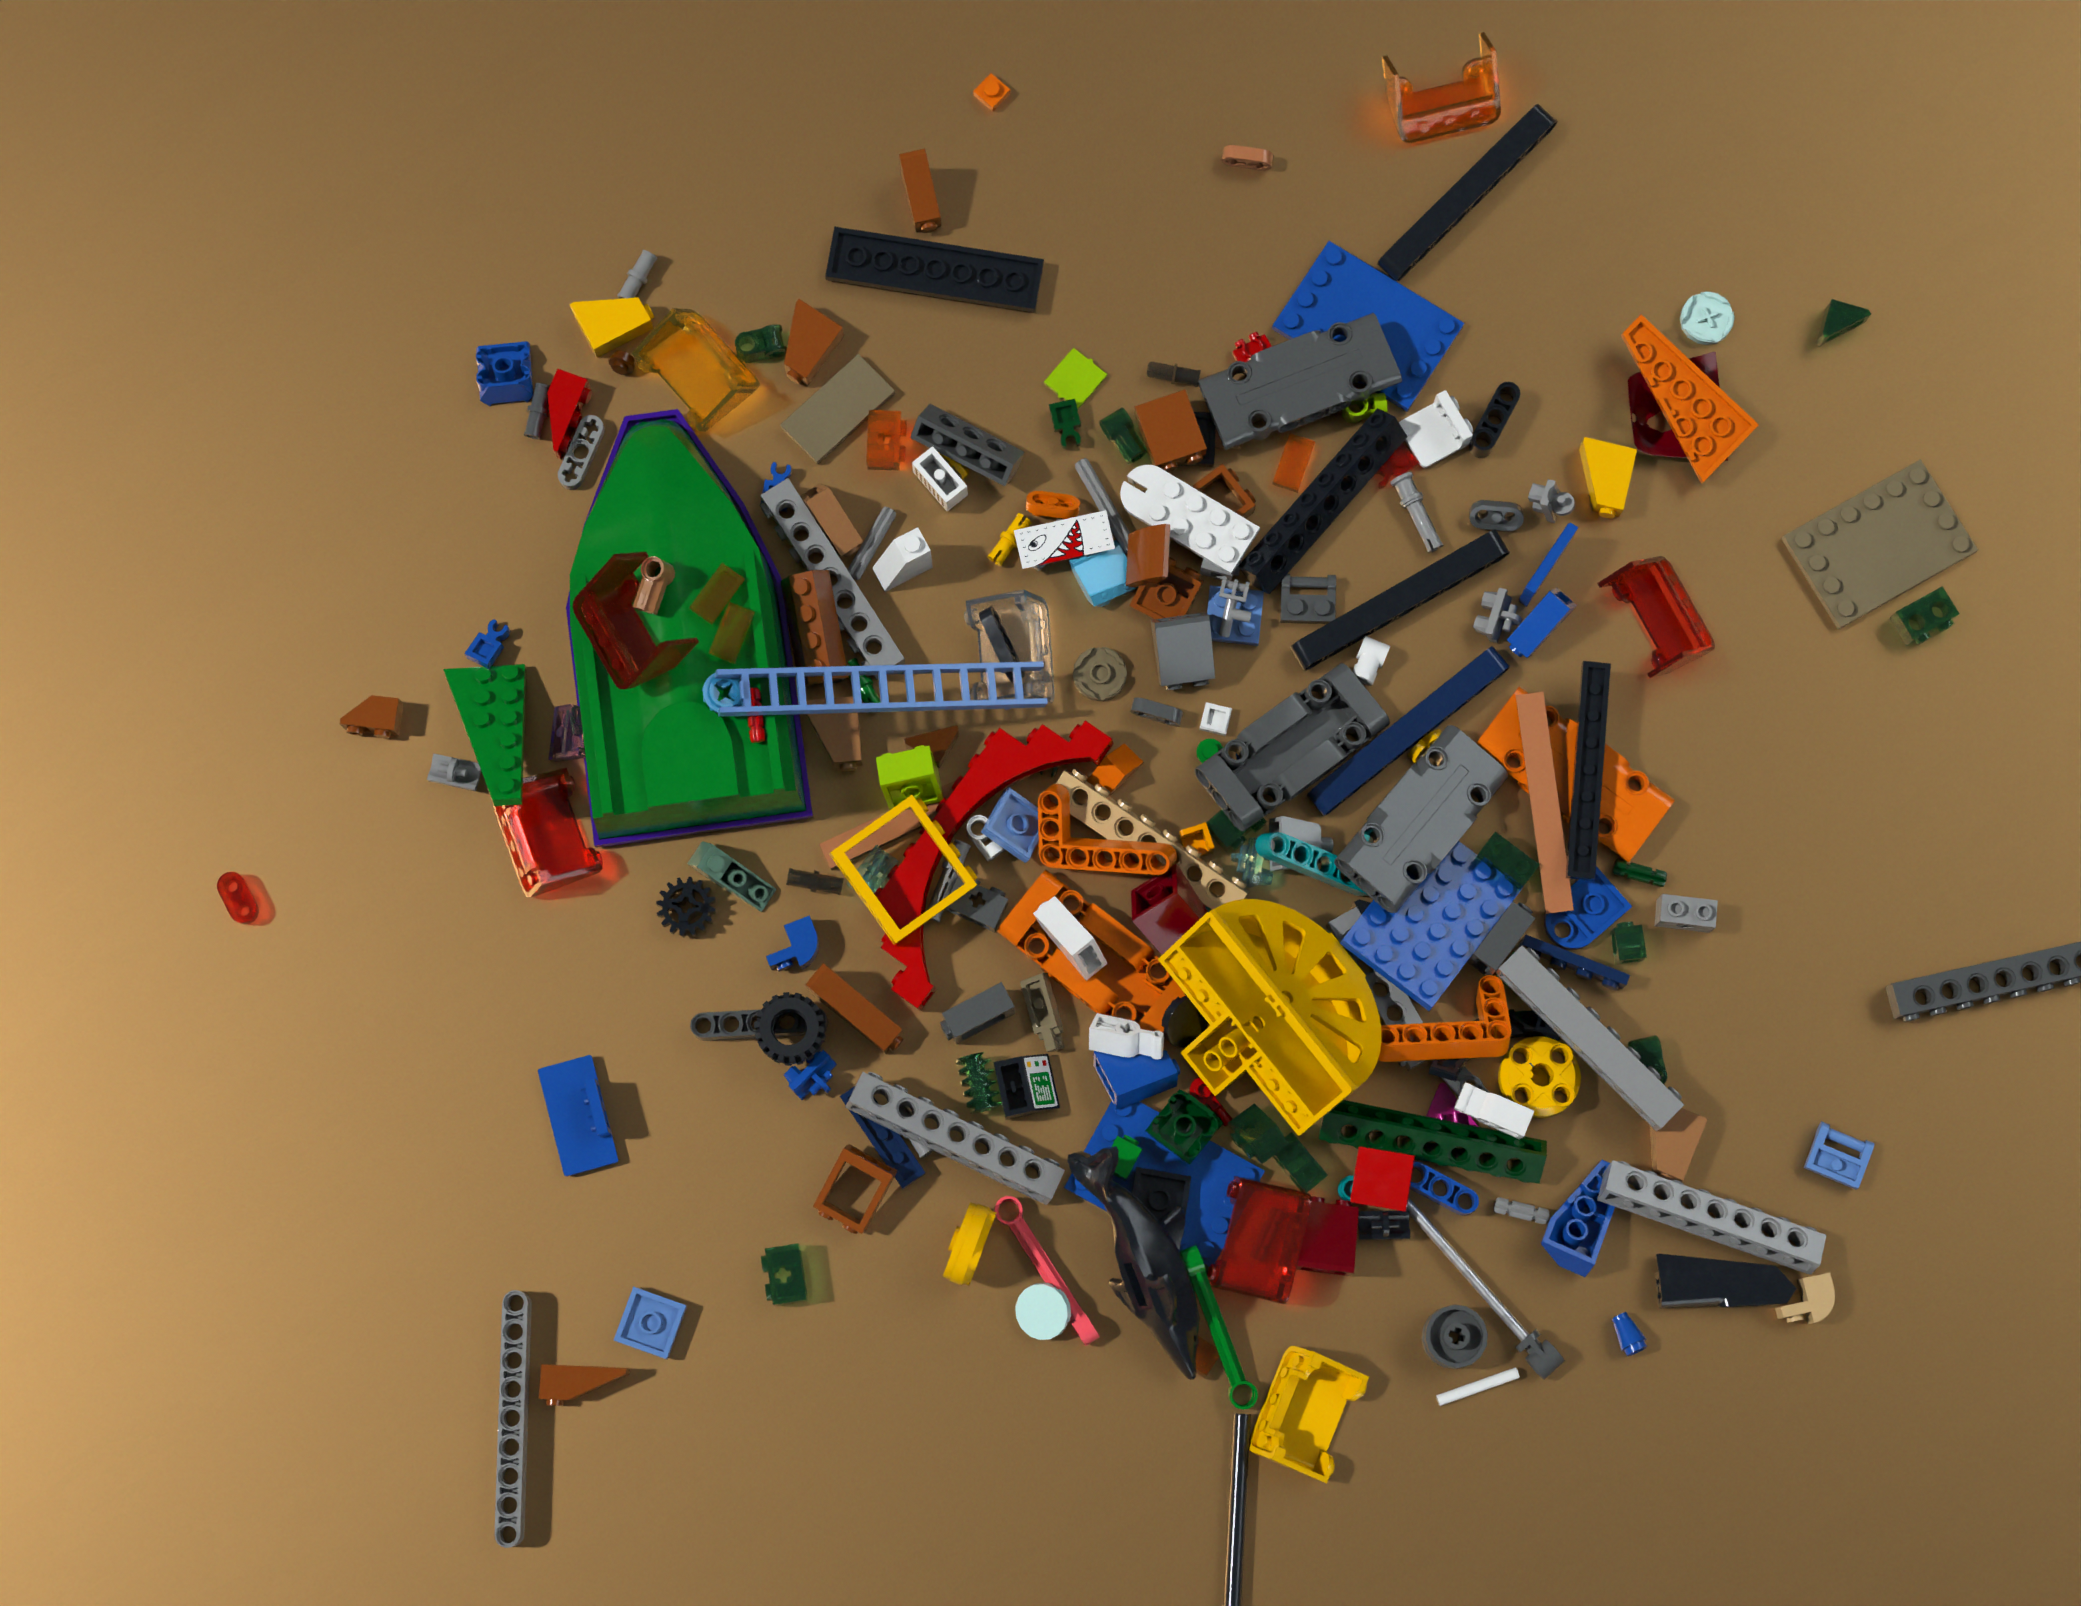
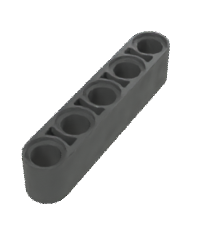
M820 1009V1011H821V1013H822V1015H823V1017H824V1021H825V1023H826V1029H827V1027H828V1018H827L825 1012H824L822 1009ZM758 1010L699 1013L691 1020V1031L702 1041L756 1038V1032L752 1024L757 1018ZM795 1013L783 1015L774 1026L775 1037L805 1036L807 1032L806 1021ZM785 1016H792L795 1019V1023L790 1029L780 1027V1021ZM729 1019H737L739 1021V1027L734 1032H727L725 1030V1023ZM708 1020L711 1022V1029L707 1033H699L697 1031L699 1022Z

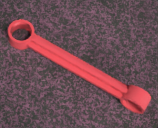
M1005 1196L999 1199L995 1205L997 1220L1001 1224L1009 1226L1044 1282L1052 1284L1066 1294L1071 1307L1070 1323L1084 1345L1087 1346L1100 1337L1022 1217L1023 1208L1020 1201L1012 1196ZM1004 1202H1014L1019 1208L1017 1217L1012 1221H1004L999 1217L998 1209Z

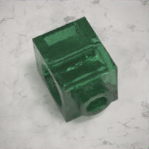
M1633 921L1618 923L1617 928L1610 932L1615 965L1642 962L1647 958L1642 925L1634 926Z

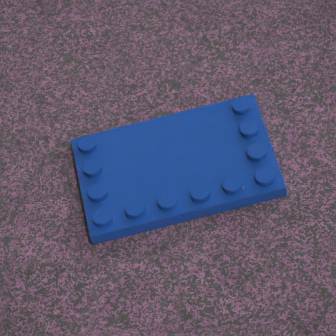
M1328 241L1272 325V329L1290 340L1311 331L1319 330L1322 333L1329 330L1331 325L1335 323H1347L1375 313L1402 378L1401 383L1376 391L1375 393H1385L1388 401L1408 412L1463 328L1464 323L1336 244ZM1337 335L1333 339L1337 342H1343L1347 338L1344 335ZM1359 382L1365 387L1367 386L1364 382Z
M1111 1101L1084 1152L1094 1155L1103 1148L1112 1147L1117 1136L1123 1138L1124 1135H1127L1139 1142L1138 1147L1142 1148V1151L1127 1180L1124 1181L1115 1175L1112 1177L1114 1182L1132 1192L1136 1167L1191 1176L1185 1216L1186 1223L1180 1250L1196 1245L1203 1263L1213 1268L1265 1170L1212 1141L1206 1144L1189 1165L1145 1131L1159 1114L1158 1111L1139 1101L1116 1110ZM1071 1174L1064 1189L1107 1212L1100 1200Z

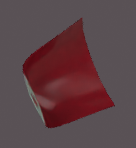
M1715 351L1689 358L1720 388ZM1638 372L1630 376L1627 382L1634 445L1638 450L1650 455L1687 458L1672 429L1662 433L1649 427L1647 424L1649 418L1662 412L1642 373ZM1632 413L1636 416V422H1633Z

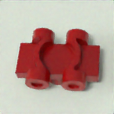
M1256 331L1248 336L1250 339L1249 343L1246 344L1244 339L1238 340L1234 344L1237 349L1232 351L1235 361L1247 362L1255 353L1272 347L1266 335L1260 336Z

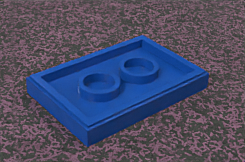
M1571 522L1567 524L1522 592L1519 602L1524 606H1528L1575 535L1578 527Z

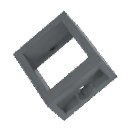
M1512 902L1467 963L1484 976L1493 975L1535 920V917L1531 915L1533 913L1532 910L1523 903L1519 902L1517 905L1515 902Z
M1000 982L943 1012V1021L940 1022L941 1028L948 1041L953 1039L958 1044L1014 1015L1015 1006L1004 985Z

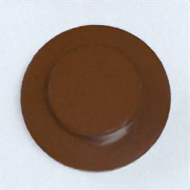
M616 351L610 356L608 363L614 372L625 375L634 371L635 359L629 353Z

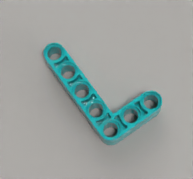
M1281 832L1264 833L1257 838L1255 847L1261 857L1355 896H1368L1348 877L1344 875V878H1341V871L1334 863L1337 855ZM1364 834L1365 839L1373 843L1371 836ZM1272 839L1275 843L1274 851L1271 849ZM1295 849H1296L1297 852H1298V859H1297V861H1296V859H1295V857H1294V851H1295ZM1319 859H1320V861H1321V869H1320V870H1319L1318 865H1317Z

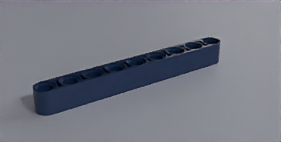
M1491 646L1316 785L1307 794V797L1323 816L1328 815L1417 744L1423 737L1432 732L1502 676L1510 666L1496 649Z

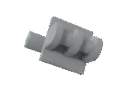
M1223 577L1219 597L1226 598L1227 600L1219 636L1229 638L1233 619L1250 622L1252 612L1236 609L1237 601L1246 602L1250 582L1242 584L1238 583L1237 579L1233 582L1227 580V577ZM1224 589H1232V593L1226 594ZM1236 591L1244 592L1243 597L1235 596Z

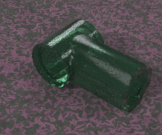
M1123 407L1099 421L1103 433L1109 441L1114 442L1127 464L1134 463L1147 454V448L1135 432L1134 424Z

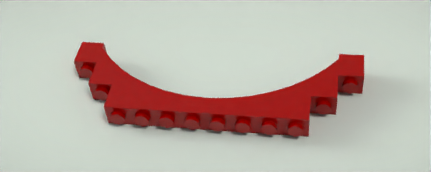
M1086 720L1082 725L1077 724L1069 735V738H1071L1070 742L1043 724L1039 729L1034 728L1026 740L1028 742L1027 746L1001 728L996 733L992 731L984 742L986 747L981 754H975L970 760L968 772L964 777L959 776L952 786L954 791L948 799L943 798L935 810L937 814L932 822L936 820L945 832L942 837L950 844L954 835L968 818L988 799L1007 786L1029 775L1062 765L1093 762L1098 766L1113 746L1112 738ZM923 826L919 832L921 837L916 843L912 842L906 848L903 854L905 859L900 866L895 865L887 876L889 881L884 888L879 887L874 893L900 930L925 912L932 879L943 855ZM924 924L895 945L885 933L881 939L883 945L880 947L906 966L904 971L899 970L891 982L893 984L891 990L920 1011H922L937 990L930 982L926 965Z

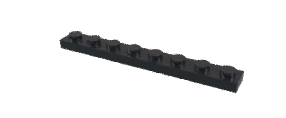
M1583 661L1581 667L1566 878L1590 881L1595 879L1611 663Z

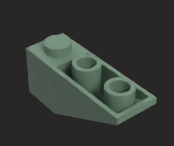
M702 841L687 863L703 876L760 912L763 911L776 891V888L711 843Z

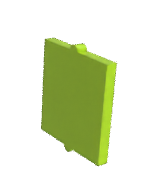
M1073 348L1047 377L1044 384L1054 391L1060 400L1075 399L1077 409H1079L1103 382L1107 374L1093 363V359H1087Z

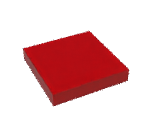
M1359 1146L1350 1202L1407 1212L1415 1156Z

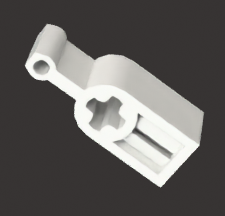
M1097 1013L1089 1028V1050L1127 1058L1134 1057L1137 1054L1151 1056L1153 1059H1161L1163 1056L1164 1033L1140 1029V1025L1135 1021Z
M1466 1082L1454 1107L1455 1110L1474 1117L1479 1122L1517 1139L1524 1137L1534 1110L1497 1094L1483 1091Z

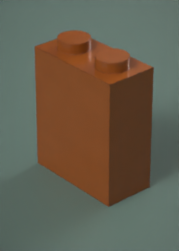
M1185 389L1134 406V416L1152 465L1166 472H1171L1178 468L1177 465L1185 462L1188 465L1195 464L1203 460V456H1206L1207 447Z

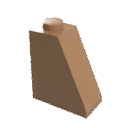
M819 483L800 496L839 556L845 555L848 557L859 550L858 545L863 540L828 486Z
M853 696L834 698V704L853 703ZM826 698L807 700V705L826 704ZM859 713L806 714L835 768H840L841 771H853L857 769V766H863Z
M1681 1108L1660 1130L1655 1131L1650 1126L1652 1172L1668 1180L1684 1181L1708 1119Z

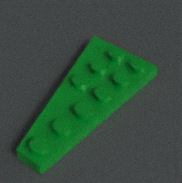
M525 664L491 666L490 669L485 667L443 669L494 806L522 805L526 699Z

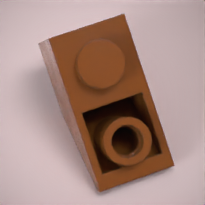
M371 695L340 718V725L347 730L348 734L362 736L364 732L374 733L375 737L390 739L391 735L399 736L404 704L399 698Z

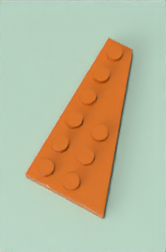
M1641 314L1621 336L1702 484L1759 424Z

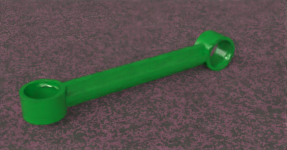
M1196 1245L1180 1250L1230 1383L1228 1399L1238 1409H1249L1256 1403L1258 1392L1256 1387L1245 1378L1206 1274L1200 1252ZM1238 1385H1248L1252 1389V1398L1248 1403L1239 1405L1232 1397L1233 1390Z

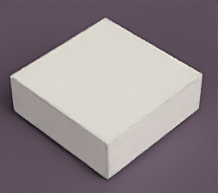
M1206 702L1199 730L1226 736L1232 708Z

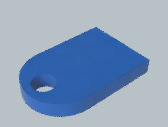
M1596 866L1594 881L1579 879L1571 886L1574 910L1545 913L1544 928L1549 939L1557 946L1567 950L1581 949L1590 944L1632 908V905ZM1559 923L1565 924L1569 928L1568 937H1558L1555 934V926Z

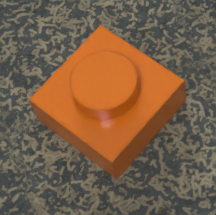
M992 73L973 91V95L992 112L1010 94V89Z

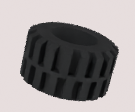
M785 992L781 996H773L771 1001H766L763 1004L761 1011L758 1010L756 1015L757 1021L754 1022L755 1037L763 1052L773 1059L774 1062L783 1063L787 1066L804 1064L803 1061H810L814 1058L813 1055L816 1052L819 1053L822 1049L821 1045L826 1039V1023L819 1007L810 998L803 997L799 993L790 994ZM790 1013L798 1014L806 1021V1035L800 1042L793 1045L780 1043L774 1034L776 1022L783 1015Z

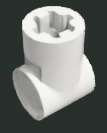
M1365 636L1356 657L1359 660L1354 665L1352 672L1362 684L1373 685L1377 676L1378 667L1382 668L1390 646Z
M975 815L967 823V835L989 862L1005 851V849L994 841L985 847L983 842L987 841L988 837L984 834L977 836L972 833L971 827L974 824L982 823L985 825L988 820L985 816Z

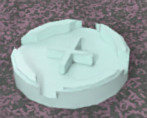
M1706 291L1695 296L1693 295L1687 300L1681 310L1680 323L1682 330L1689 339L1699 344L1711 345L1726 338L1733 327L1735 317L1726 298L1718 293Z
M1036 1283L1024 1289L1018 1297L1015 1307L1016 1319L1021 1329L1030 1337L1038 1340H1049L1063 1333L1071 1318L1070 1302L1066 1294L1050 1283Z

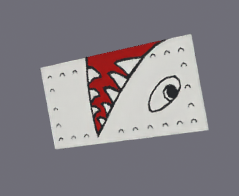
M1106 510L1014 530L1022 569L1115 549Z

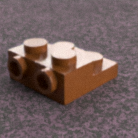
M1169 557L1168 577L1158 583L1145 582L1140 585L1129 606L1153 619L1186 615L1204 580L1199 578L1201 573L1190 567H1186L1183 570L1175 566L1177 563L1175 559Z

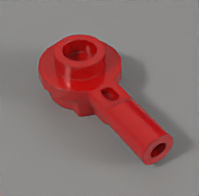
M1200 1077L1196 1078L1191 1083L1190 1095L1203 1105H1208L1226 1127L1233 1121L1232 1117Z

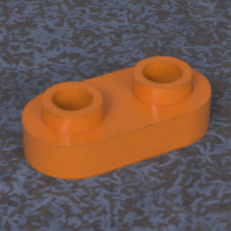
M1032 491L1027 495L1026 509L1035 516H1048L1063 520L1078 516L1080 501L1075 496L1068 494Z

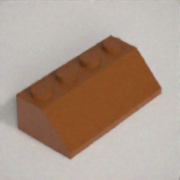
M811 570L790 575L781 580V589L796 667L846 666L829 570ZM824 676L804 677L805 687L824 683ZM832 676V681L848 678L849 676Z

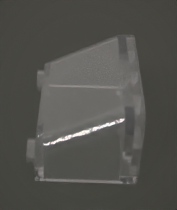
M1023 589L967 600L964 618L967 625L978 631L980 663L1000 662L979 618V612L992 606L998 613L1020 662L1043 661L1044 663L1041 671H1024L1025 677L1022 678L1024 699L1047 698L1048 704L1052 703L1055 698L1050 619L1045 599ZM980 672L981 682L973 684L970 690V700H989L986 672ZM994 672L997 700L1015 699L1014 683L1007 678L1005 673Z

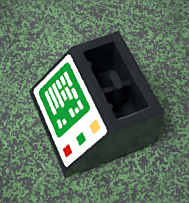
M1049 1054L1020 1056L994 1062L1006 1120L1060 1109Z

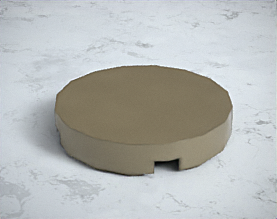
M1094 647L1087 649L1079 655L1074 664L1073 679L1075 686L1083 696L1090 700L1105 701L1112 699L1122 691L1126 684L1127 670L1125 662L1117 652L1110 648Z

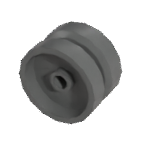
M1450 1305L1436 1310L1427 1318L1422 1328L1421 1341L1425 1353L1432 1362L1443 1368L1457 1369L1473 1364L1482 1356L1487 1346L1488 1332L1484 1321L1477 1312L1466 1306ZM1450 1332H1455L1458 1335V1340L1455 1343H1452L1453 1338L1449 1337Z

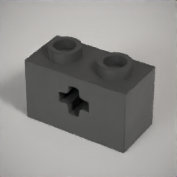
M959 876L950 894L964 885ZM976 879L977 886L945 908V910L995 933L1009 904L1008 898H1005V892L995 887H991L988 890L979 886L981 882ZM979 896L982 897L984 906L979 904L977 908L973 907L971 899L976 900Z

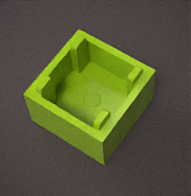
M921 745L911 750L893 754L885 753L880 757H876L879 782L889 810L911 795L915 799L920 797L925 805L940 802L944 798L940 774L930 746Z

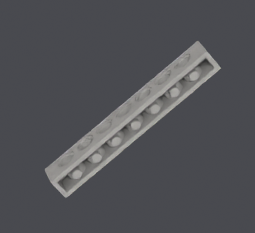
M789 478L761 494L763 503L760 504V508L768 519L770 517L774 519L777 524L774 527L777 535L782 541L787 539L792 547L788 550L796 563L801 562L806 569L804 572L829 570L830 575L838 578V582L832 586L839 628L840 631L844 629L850 637L846 641L854 654L859 652L864 659L861 665H903L905 658ZM784 508H791L795 513L791 518L784 519L780 516V512ZM799 530H804L809 533V537L805 541H798L794 538L795 533ZM812 553H820L824 557L818 564L811 563L808 558ZM847 597L853 602L851 607L847 609L840 608L837 603L841 598ZM856 620H863L867 623V627L865 630L858 632L852 628V624ZM872 642H876L882 647L881 651L877 654H870L866 648Z
M862 1072L845 1108L1045 1205L1052 1200L1065 1171L1059 1167L1060 1164L1050 1158L1042 1159L1034 1155L1035 1152L1026 1146L1020 1145L1017 1147L1009 1143V1139L1001 1134L994 1133L992 1135L984 1131V1127L974 1121H969L968 1123L961 1120L956 1112L949 1109L941 1110L933 1106L934 1103L925 1097L919 1096L916 1098L908 1094L909 1091L900 1085L894 1084L891 1086L883 1082V1078L876 1073L868 1072L867 1074ZM875 1094L884 1095L887 1099V1104H877L873 1096ZM899 1107H909L912 1111V1116H902L899 1112ZM931 1118L935 1120L937 1129H928L924 1124V1119ZM950 1131L960 1132L962 1141H953L949 1134ZM975 1143L986 1145L988 1153H978L975 1149ZM1008 1155L1012 1159L1013 1165L1010 1167L1003 1165L1000 1161V1156ZM1026 1167L1034 1168L1038 1173V1178H1029L1025 1172Z
M1612 1160L1604 1171L1598 1201L1809 1275L1821 1265L1826 1235L1812 1227H1802L1791 1223L1786 1218L1765 1214L1758 1208L1742 1206L1732 1199H1722L1711 1195L1706 1190L1685 1186L1678 1180H1668L1652 1171H1642L1631 1167L1630 1164L1623 1161ZM1628 1184L1633 1185L1636 1190L1631 1189ZM1655 1193L1659 1194L1663 1200L1657 1198ZM1682 1203L1687 1204L1690 1209L1685 1208ZM1708 1212L1713 1213L1716 1219L1711 1217ZM1735 1221L1739 1222L1743 1228L1739 1227ZM1762 1231L1768 1233L1769 1237L1765 1236ZM1789 1240L1793 1241L1796 1247L1790 1244Z

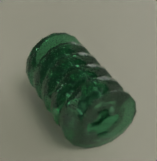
M984 1052L967 1055L955 1061L957 1065L965 1066L958 1071L959 1076L967 1077L961 1081V1086L970 1087L963 1093L964 1097L972 1098V1100L966 1103L967 1108L975 1109L970 1114L989 1111L1002 1105L1001 1101H993V1097L998 1095L999 1091L990 1090V1087L996 1084L997 1081L987 1078V1076L994 1072V1069L985 1068V1065L992 1060L991 1058H983Z

